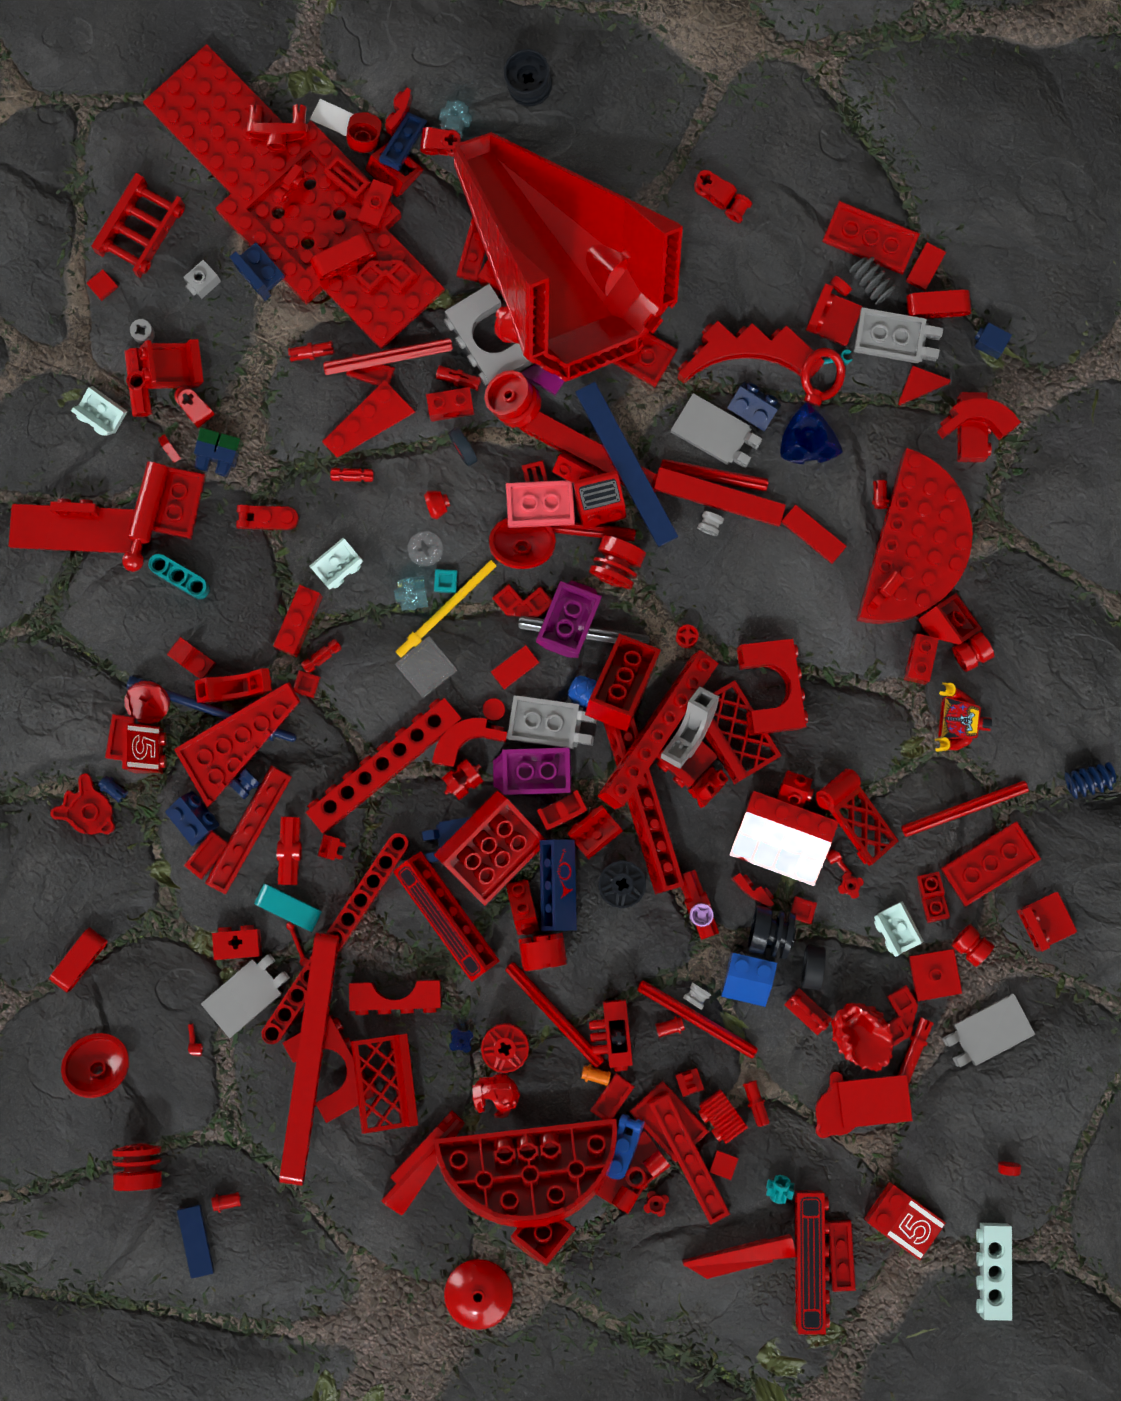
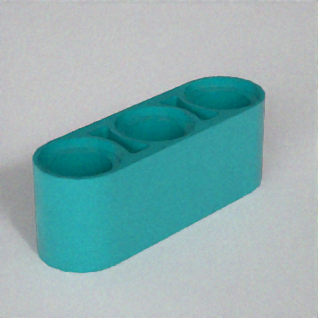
M155 554L149 559L148 566L150 570L196 599H203L209 594L210 587L202 577L162 554ZM165 561V567L157 571L155 568L156 563ZM184 572V578L176 582L174 580L175 574ZM203 583L202 591L194 593V585Z
M265 883L254 902L255 905L313 932L322 913L321 910Z

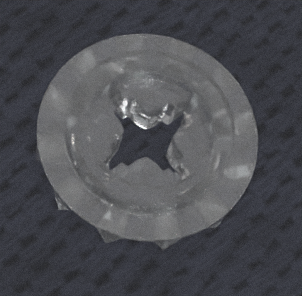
M429 531L418 532L411 537L408 543V555L417 565L431 566L442 556L443 545L436 534ZM422 540L426 545H431V548L428 549L429 557L423 551H418L422 548Z

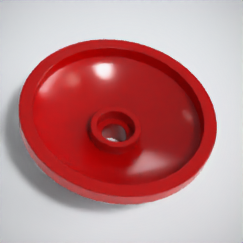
M508 518L497 523L489 536V548L496 560L516 569H529L543 564L552 556L556 546L555 534L550 526L508 528Z
M96 1033L85 1036L76 1041L66 1052L61 1064L62 1079L67 1088L80 1097L95 1098L106 1095L117 1088L124 1080L129 1069L128 1051L118 1038L110 1034Z
M472 1259L460 1264L452 1271L446 1282L444 1299L448 1312L456 1322L466 1328L482 1330L493 1327L504 1319L512 1304L513 1289L510 1278L499 1265L486 1259ZM480 1293L482 1295V1299L480 1301H476L474 1299V1294Z

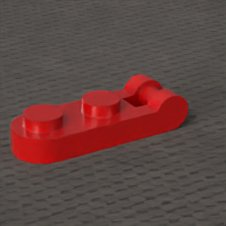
M237 505L239 520L236 521V528L291 530L299 522L297 512L291 507ZM248 514H254V521H247Z

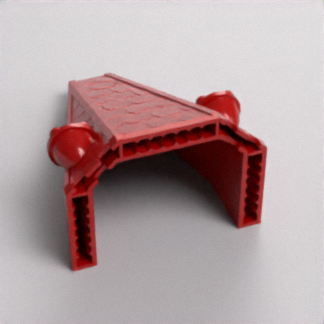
M492 132L455 144L454 167L498 288L507 304L506 307H500L496 311L494 325L496 336L503 342L520 344L526 359L536 363L551 374L557 375L565 382L640 352L644 346L641 342L649 331L654 333L662 323L663 319L660 317L668 306L673 308L677 303L683 226Z

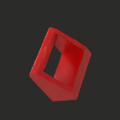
M386 144L370 156L365 170L378 181L394 186L393 194L399 197L420 176L424 169L409 156L404 164L412 172L407 176H404L396 169L380 163L379 158L386 148Z

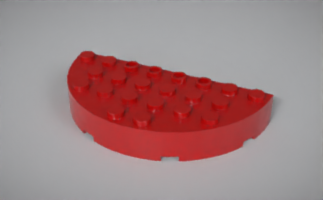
M908 448L902 454L856 621L886 624L902 622L925 613L947 596L955 587L970 557L973 536L972 521L961 489L949 473L938 463ZM896 571L905 581L890 598L886 597L880 606L875 608L870 602L880 592L879 588Z
M616 1119L434 1139L436 1158L443 1178L451 1191L467 1208L489 1221L510 1227L527 1228L549 1225L563 1220L580 1210L597 1194L604 1184L614 1159L617 1121Z

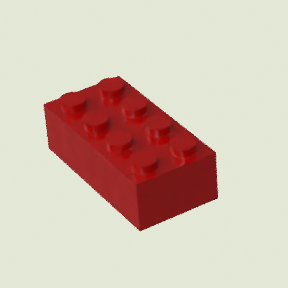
M619 633L590 696L585 715L627 732L656 667L661 649Z

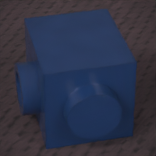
M988 323L985 328L980 327L974 338L978 340L975 348L998 359L1012 335Z

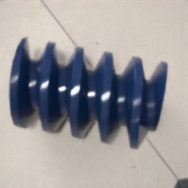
M1107 762L1105 766L1099 764L1096 768L1091 766L1087 770L1084 768L1080 769L1079 773L1071 771L1069 775L1066 772L1065 782L1069 793L1072 794L1074 799H1078V792L1083 797H1086L1087 790L1092 795H1095V788H1098L1100 793H1103L1105 785L1111 791L1113 783H1116V774L1112 764Z

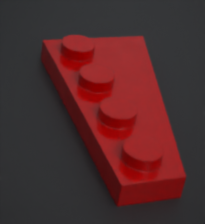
M384 380L322 443L339 458L416 412Z

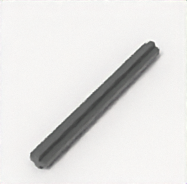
M520 616L518 627L520 629L540 632L544 619ZM590 626L586 639L615 643L620 633L649 645L650 637L648 635Z

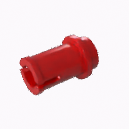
M873 481L874 500L872 504L874 508H888L890 501L887 499V481Z
M674 1016L675 1019L656 1023L655 1026L659 1038L676 1032L681 1034V1031L685 1030L682 1017L677 1018V1016Z
M239 1192L222 1196L216 1194L215 1197L211 1198L213 1211H218L219 1213L223 1209L241 1206Z

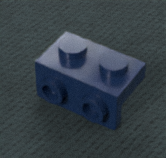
M744 382L727 408L765 431L781 407V404L778 403V399L773 395H765L759 391L760 388L751 382Z
M193 791L179 797L165 811L192 847L198 844L210 831L219 826L214 815L209 812L199 796Z

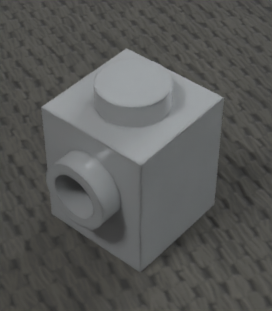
M204 260L184 276L187 285H185L187 290L193 296L197 294L201 299L221 282L218 275Z

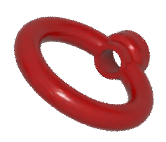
M820 348L813 351L805 360L801 370V383L806 393L805 402L820 407L822 401L834 397L841 389L845 379V365L842 357L835 350ZM829 357L836 365V379L830 389L821 392L812 387L810 383V370L817 359Z

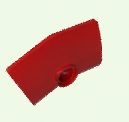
M645 1131L641 1133L631 1166L626 1172L625 1177L616 1180L607 1176L604 1184L596 1194L627 1214L630 1213L642 1190L646 1189L652 1180L670 1167L668 1161ZM636 1174H642V1181L638 1184H633V1177Z

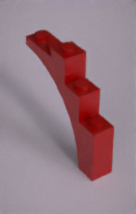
M717 321L714 325L710 323L702 331L701 342L705 346L700 345L694 351L692 360L690 362L686 360L678 368L680 372L677 379L685 384L695 374L711 365L743 358L760 359L776 363L801 377L803 364L813 350L787 325L782 330L778 328L771 335L770 338L772 340H770L753 323L748 327L743 326L736 334L738 337L736 338ZM822 358L817 359L812 365L810 379L822 368L825 362Z

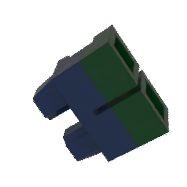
M200 428L194 450L196 469L208 472L210 462L217 463L215 473L228 477L231 468L236 467V460L244 443L240 438Z

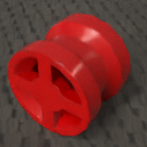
M689 624L681 626L676 633L677 644L685 649L693 647L699 637L697 629Z

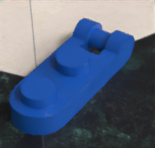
M621 1115L617 1129L614 1159L608 1174L610 1178L616 1180L623 1179L629 1170L644 1127L643 1120L630 1119L629 1115ZM627 1127L633 1129L632 1136L625 1134Z

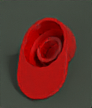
M360 112L353 114L347 126L346 138L348 146L360 153L373 151L379 142L382 127L381 120L371 113Z

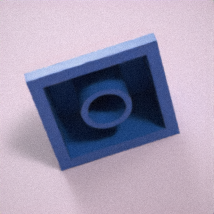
M731 952L721 997L766 1007L777 963Z

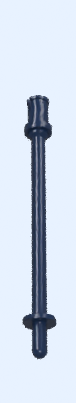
M131 675L127 682V689L137 682L146 680ZM165 690L170 701L223 719L235 714L206 703H197L195 699ZM278 727L269 738L270 741H274L275 737L294 742L297 736Z

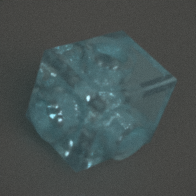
M457 100L453 102L447 101L446 107H442L439 120L442 121L441 129L455 130L463 138L465 128L470 127L472 115L469 114V106Z
M424 576L407 577L397 580L398 589L394 590L396 603L400 602L402 611L428 607Z

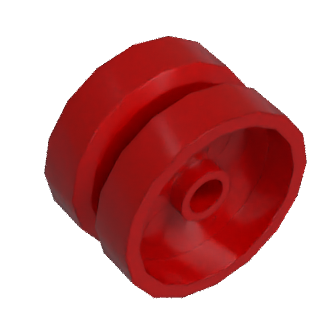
M514 370L504 371L496 375L489 382L485 390L484 399L487 408L506 426L512 428L522 427L530 423L537 416L541 408L539 391L520 372Z

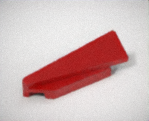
M453 1110L391 1175L390 1178L396 1184L381 1201L399 1215H403L438 1164L434 1139L456 1137L463 1127L464 1121Z
M790 1234L683 1259L682 1262L685 1267L709 1279L771 1263L773 1259L794 1258L796 1254L793 1238Z

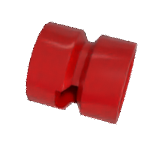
M981 632L970 637L968 643L963 642L952 647L958 664L965 672L977 667L978 662L984 663L994 657L991 644Z
M969 924L958 934L951 946L961 954L966 953L965 959L974 967H977L988 957L995 945L986 937L979 938V931Z

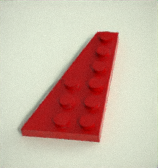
M290 682L174 749L207 807L211 806L300 703Z

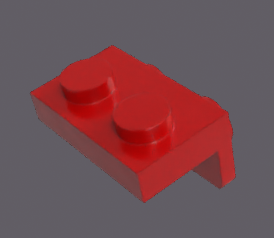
M566 453L558 456L552 470L553 473L572 483L576 480L602 474V472Z
M600 805L598 808L592 809L581 822L574 824L567 834L572 840H575L576 846L589 860L623 830L606 809Z

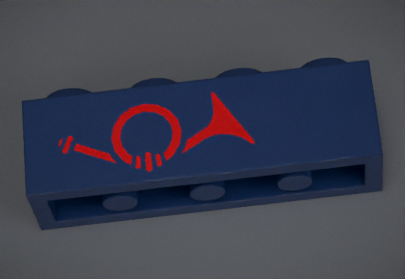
M540 840L541 931L577 930L575 840Z

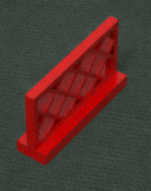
M734 680L713 693L717 696L721 694V699L719 698L718 700L720 702L718 712L714 714L716 721L714 718L712 719L705 738L735 785L782 755L769 734H760L759 740L748 738L747 721L736 719L738 707L746 709L747 712L754 710ZM730 688H733L737 694L736 703L724 700L725 692ZM723 703L735 706L732 717L721 715ZM720 718L731 721L729 732L721 731L718 727ZM735 722L746 725L744 736L732 734ZM731 737L743 740L741 752L731 748ZM746 741L758 744L756 756L744 753ZM761 746L769 747L774 756L769 759L759 757ZM743 756L755 759L753 768L747 772L742 765Z
M395 1034L351 1041L362 1134L417 1126L418 1118L408 1035ZM384 1041H390L391 1051L387 1056L378 1050ZM366 1044L372 1049L366 1059L359 1055L358 1045ZM375 1053L384 1059L378 1069L368 1063ZM387 1062L394 1069L390 1079L381 1073ZM365 1066L375 1072L368 1083L362 1079L361 1074ZM377 1076H380L387 1082L381 1092L371 1086ZM390 1085L396 1089L397 1094L392 1102L383 1096ZM368 1089L377 1095L371 1106L364 1099ZM380 1099L390 1105L383 1116L374 1109ZM393 1108L399 1113V1123L392 1124L386 1119ZM373 1112L380 1120L375 1127L368 1128L367 1118Z

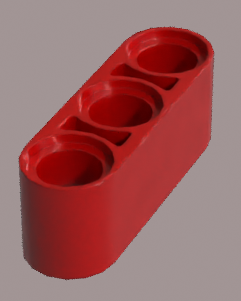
M361 233L314 255L310 262L318 279L326 281L372 259L377 255V252L368 234Z
M969 290L919 292L906 296L908 316L932 319L961 317L971 314Z
M91 927L86 929L53 971L49 980L66 993L70 992L104 949L108 940Z

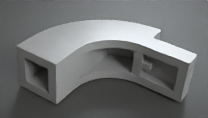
M699 686L688 701L684 720L673 739L662 752L661 759L681 769L686 760L694 755L712 722L719 696Z

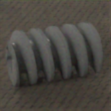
M865 257L854 264L849 272H856L854 275L856 280L862 279L859 285L861 287L867 286L865 293L873 292L870 299L872 301L878 299L875 303L877 306L893 293L896 285L888 286L887 284L891 278L883 279L882 277L886 272H877L880 264L872 266L875 258L867 259Z

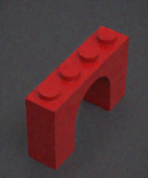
M786 639L750 643L737 647L739 670L760 667L773 669L783 678L786 687L784 700L777 708L754 710L746 713L749 736L805 728L806 723H808V714L803 707L805 693L800 686L799 679H801L802 673L800 666H797L798 647L794 644V640Z
M333 1015L328 1017L324 1049H331L341 1055L346 1063L347 1076L340 1089L316 1102V1106L326 1123L358 1106L351 1039L344 1037L341 1031L344 1027L338 1017L334 1018ZM300 1033L282 1043L293 1063L297 1060ZM362 1071V1079L368 1083L371 1077L367 1078L364 1071ZM373 1082L371 1086L377 1089L375 1083ZM368 1089L364 1095L365 1101L376 1094Z

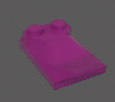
M560 581L537 636L536 643L557 654L578 658L602 596L597 594L596 589L575 581L568 583Z
M570 748L502 750L501 754L493 760V785L503 795L571 793Z

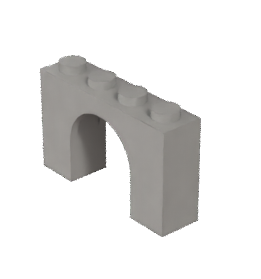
M490 284L445 310L446 319H444L450 331L454 329L458 337L455 339L460 348H466L469 355L467 358L473 367L477 366L481 373L478 375L485 386L496 375L504 371L514 370L521 372L534 364L524 357L520 344H514L499 353H489L480 349L474 342L473 332L477 324L501 307V301Z

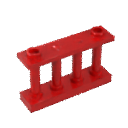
M135 173L91 247L101 257H104L106 252H111L134 265L133 272L137 277L141 278L143 273L146 274L150 269L152 258L175 220L182 216L185 204L179 196L172 203L147 189V182L144 177ZM145 197L165 208L168 212L163 220L160 221L137 208L136 203L138 199ZM133 215L155 227L157 230L151 240L125 226L124 222L127 217ZM121 233L146 247L140 258L115 245L113 240L116 235Z

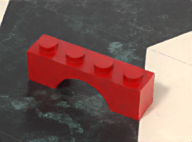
M441 980L417 981L413 991L402 999H389L383 996L377 990L374 982L349 983V1011H355V1015H369V1010H378V1014H391V1010L400 1009L401 1014L414 1013V1009H423V1013H435L437 1008L442 1007Z

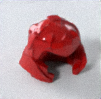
M501 1073L493 1075V1077L479 1078L476 1084L473 1085L472 1099L478 1113L485 1111V1099L492 1100L496 1106L495 1118L508 1117L511 1109H515L518 1104L520 1091L515 1081L507 1074Z

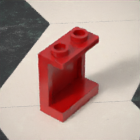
M190 339L187 343H152L151 340H146L139 348L140 360H143L144 367L142 369V380L146 383V389L179 388L180 386L198 388L204 382L198 339Z

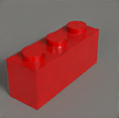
M961 392L957 397V404L973 398L988 399V392ZM967 422L957 428V462H985L988 456L991 455L992 446L991 443H988V434L991 433V430L986 425L979 422Z
M299 585L273 647L297 658L323 598L319 592Z

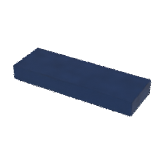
M407 112L381 154L379 162L399 171L421 136L423 128L427 126V120Z
M201 1204L178 1209L177 1214L191 1279L213 1274L215 1271Z

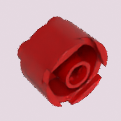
M563 932L550 934V938L546 934L533 936V941L531 937L518 939L523 971L567 965Z

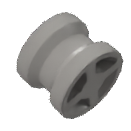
M135 320L130 326L131 336L138 344L142 345L146 340L153 341L155 331L147 320Z
M704 511L702 514L703 520L698 524L697 528L706 534L718 536V528L723 523L724 518L715 513Z
M692 982L691 990L683 998L702 1010L704 1001L709 999L711 994Z

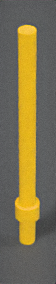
M490 560L415 633L412 632L407 637L408 640L395 651L396 654L402 658L413 646H418L422 642L421 639L497 567L496 564Z

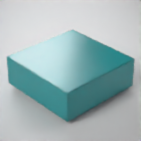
M435 569L434 592L456 593L458 571Z

